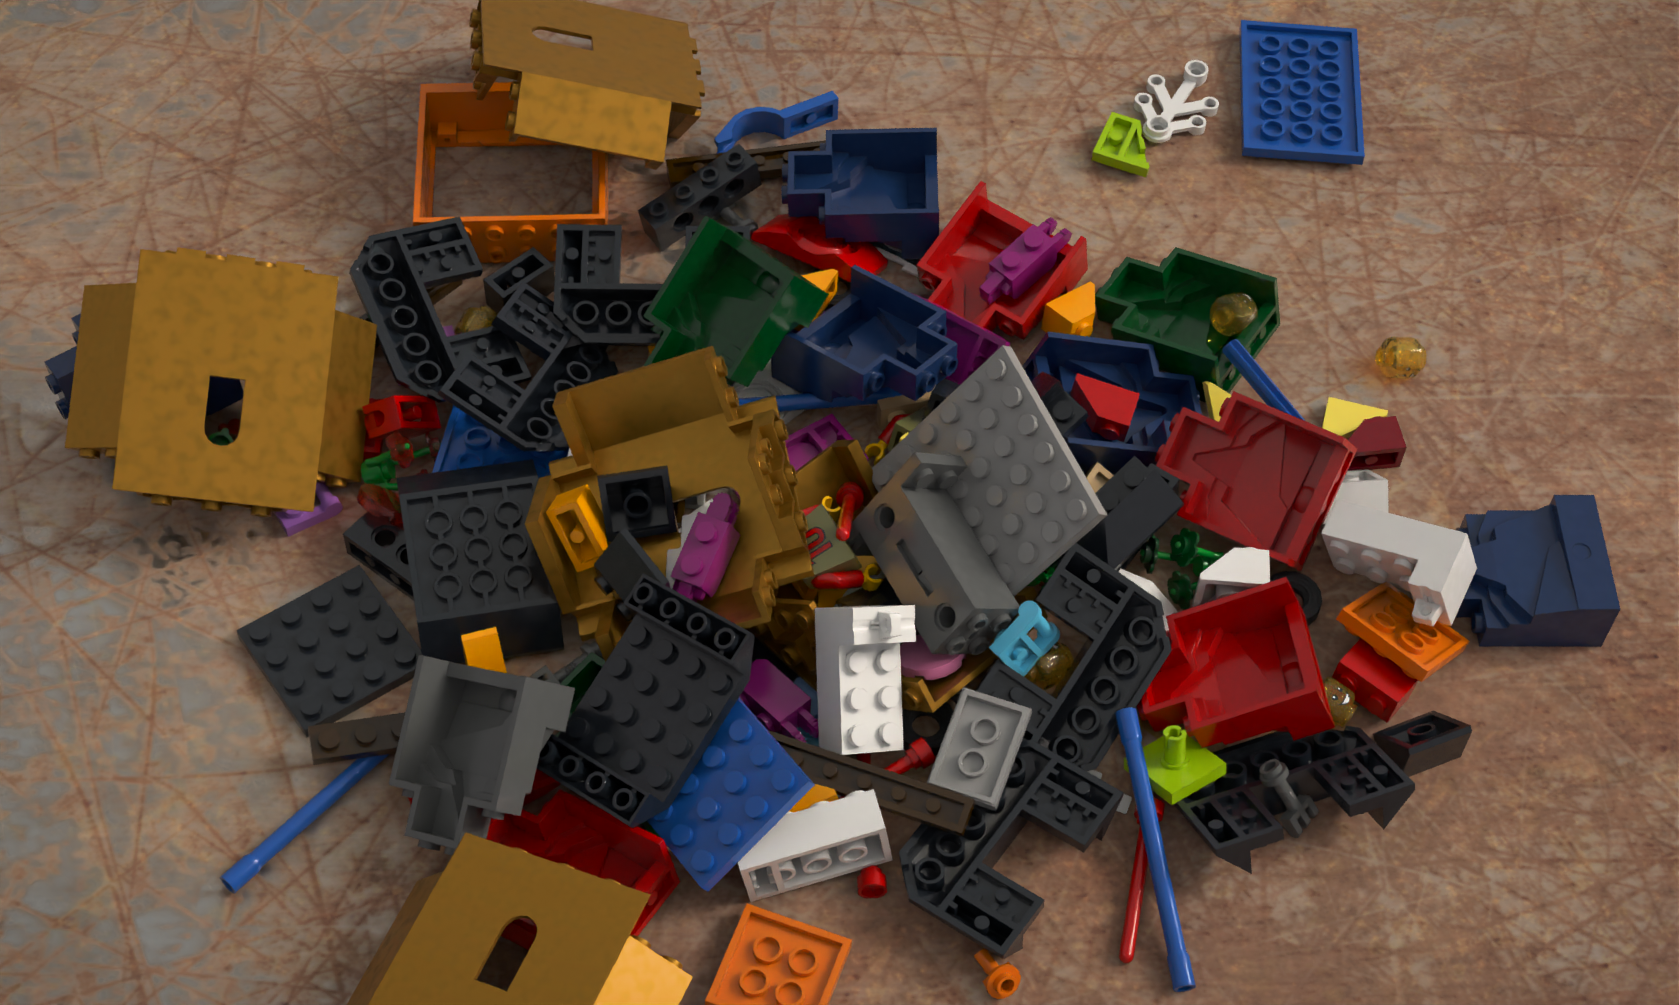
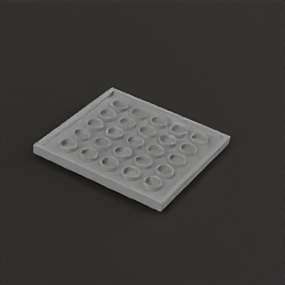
M1002 345L872 468V482L879 493L914 452L961 456L968 467L959 475L958 481L948 488L947 491L1013 596L1018 594L1107 516L1105 509L1013 349L1009 346Z

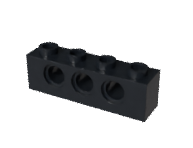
M737 144L640 208L638 213L644 232L663 251L686 235V226H699L705 215L713 218L724 208L731 206L761 186L757 162L740 144Z
M370 508L343 533L347 553L414 601L404 530L397 525L391 516L387 514L382 515L373 508Z

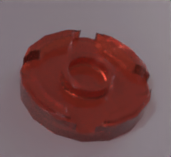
M365 483L361 485L357 495L358 503L372 515L380 517L382 514L389 517L388 522L390 524L404 528L399 494L374 484Z

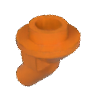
M985 948L974 955V958L988 975L982 982L987 992L993 998H1007L1017 990L1021 975L1015 966L1009 962L998 965Z

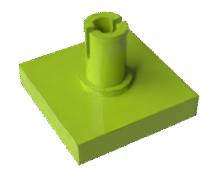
M1176 725L1166 727L1162 737L1143 747L1151 789L1171 805L1226 774V762L1208 749L1201 748L1200 744L1189 737L1184 729L1181 731V727ZM1125 757L1124 770H1126L1129 773L1127 759Z

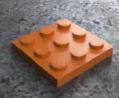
M1389 582L1381 583L1342 608L1336 618L1337 621L1345 626V629L1350 634L1365 640L1373 646L1377 654L1389 658L1400 666L1407 676L1423 682L1461 654L1470 642L1450 626L1436 621L1434 626L1415 622L1412 617L1414 601Z
M746 903L705 999V1005H829L852 947V939Z

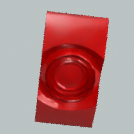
M780 214L754 231L751 236L753 241L823 271L835 269L838 271V277L851 282V267L854 265L876 276L886 269L888 265V260L869 242H845L843 238H826L825 226L819 225V220L815 216L789 217L788 214Z

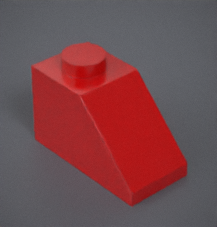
M1077 373L1070 396L1088 412L1089 417L1085 421L1092 432L1100 434L1108 440L1124 442L1140 394Z

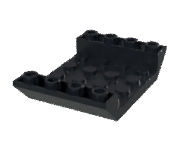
M533 459L396 478L422 655L466 665L461 635L493 627L497 629L504 659L564 650L559 603L525 526L538 483V475Z
M644 573L623 603L636 614L569 718L566 731H561L558 737L551 734L540 752L537 764L538 770L631 828L640 825L672 805L750 681L755 636L744 628Z

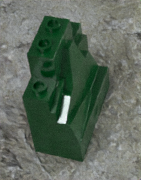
M705 215L643 316L654 324L651 330L661 336L644 366L713 346L717 357L722 356L728 372V375L725 376L727 384L733 386L737 382L749 387L757 372L764 370L784 336L799 324L808 328L829 294L742 235Z
M1177 247L1173 249L1167 258L1161 261L1160 266L1126 257L1120 266L1113 270L1111 277L1103 287H1100L1095 294L1098 319L1113 324L1111 328L1113 340L1152 344L1156 358L1159 361V370L1194 376L1196 389L1200 395L1199 400L1206 402L1202 382H1211L1227 393H1230L1242 377L1241 373L1223 353L1225 345L1237 339L1255 359L1280 326L1278 283L1276 277ZM1242 294L1250 296L1252 301L1250 302V300Z

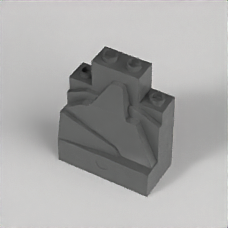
M419 655L389 780V785L403 788L402 796L413 798L404 836L419 839L418 846L426 849L440 851L441 845L446 846L444 853L453 855L465 832L486 839L491 818L504 820L505 813L521 816L524 798L526 795L531 794L541 750L554 730L566 731L575 688L526 676H517Z

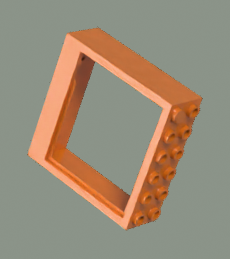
M494 82L483 101L476 100L478 90L473 89V83L420 84L413 226L455 218L433 217L436 147L562 145L521 136L515 142L508 141L510 131L505 130V122L508 111H513L514 100L509 99L512 82ZM592 150V214L460 217L480 263L511 262L533 247L548 261H556L557 224L608 225V153Z

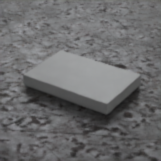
M963 687L927 783L975 800L976 805L996 811L1029 723L1032 709Z

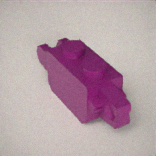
M1052 217L1046 219L1038 227L1034 224L1030 226L989 263V272L985 276L986 281L979 287L980 298L989 305L1003 294L1009 295L1013 299L1019 298L1054 266L1057 260V253L1069 242L1072 233L1064 228L1052 238L1049 237L1057 226L1056 220Z

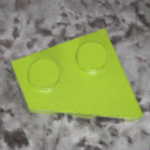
M1111 112L1092 152L1091 160L1146 178L1149 171V162H1146V147L1144 139L1141 137L1142 127L1140 120Z

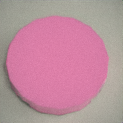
M916 635V642H904L900 646L901 674L915 678V675L924 676V680L943 678L957 671L962 666V659H966L967 654H932L922 636Z

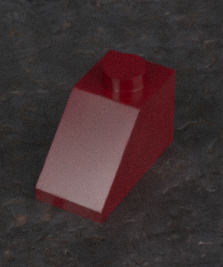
M1376 416L1362 421L1348 439L1357 448L1348 471L1400 467L1407 447L1396 416Z

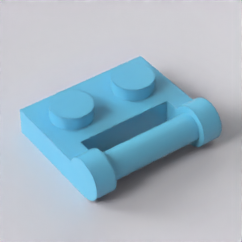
M1030 600L1020 605L1018 609L1019 616L1008 628L1002 629L996 635L994 642L989 647L1004 664L1023 677L1060 638L1058 627L1054 623L1048 622L1042 616V610L1037 603ZM1032 627L1037 630L1038 636L1034 641L1027 635Z

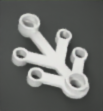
M1191 60L1186 63L1183 74L1185 80L1172 99L1165 87L1164 77L1157 74L1149 76L1146 86L1147 91L1155 94L1163 112L1161 115L1156 114L1152 106L1153 99L1151 95L1139 93L1135 96L1134 109L1141 112L1146 120L1142 133L1147 140L1154 143H1163L1168 141L1174 133L1185 131L1192 135L1204 133L1206 119L1200 115H1193L1188 120L1171 122L1174 117L1199 112L1207 117L1217 114L1219 102L1214 97H1205L1199 101L1184 103L1195 87L1201 86L1207 79L1208 66L1204 62Z

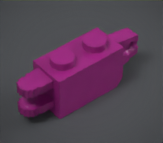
M726 492L714 495L715 497L712 498L713 502H710L706 514L697 513L670 575L674 580L672 589L694 602H697V600L702 601L705 595L712 597L716 593L741 536L734 528L737 520L736 516L739 514L738 511H740L738 509L739 506Z
M756 659L752 662L750 681L739 698L767 730L805 743L807 742L805 737L797 730L799 727L806 733H809L812 738H818V721L811 714V697L767 659Z

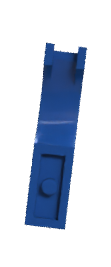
M830 91L782 110L769 107L745 109L736 114L714 138L717 153L727 152L742 137L752 133L766 132L775 134L782 139H787L837 120L839 98L834 91Z

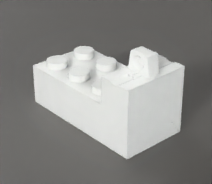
M1338 499L1321 533L1332 564L1338 571L1345 574L1357 573L1364 575L1377 583L1389 582L1399 585L1402 589L1411 592L1415 604L1412 612L1415 622L1434 626L1436 621H1439L1442 624L1452 626L1477 570L1467 533Z
M915 605L815 608L820 748L840 755L904 750L900 643L916 642V629L914 625Z
M874 789L866 792L862 790L854 791L845 798L831 802L820 801L811 805L808 809L794 813L788 811L738 862L750 902L855 872L869 866L892 861L886 827Z

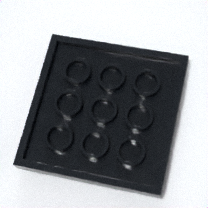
M360 565L236 630L238 638L306 738L309 737L308 726L334 723L413 679L418 656L422 655L420 647Z

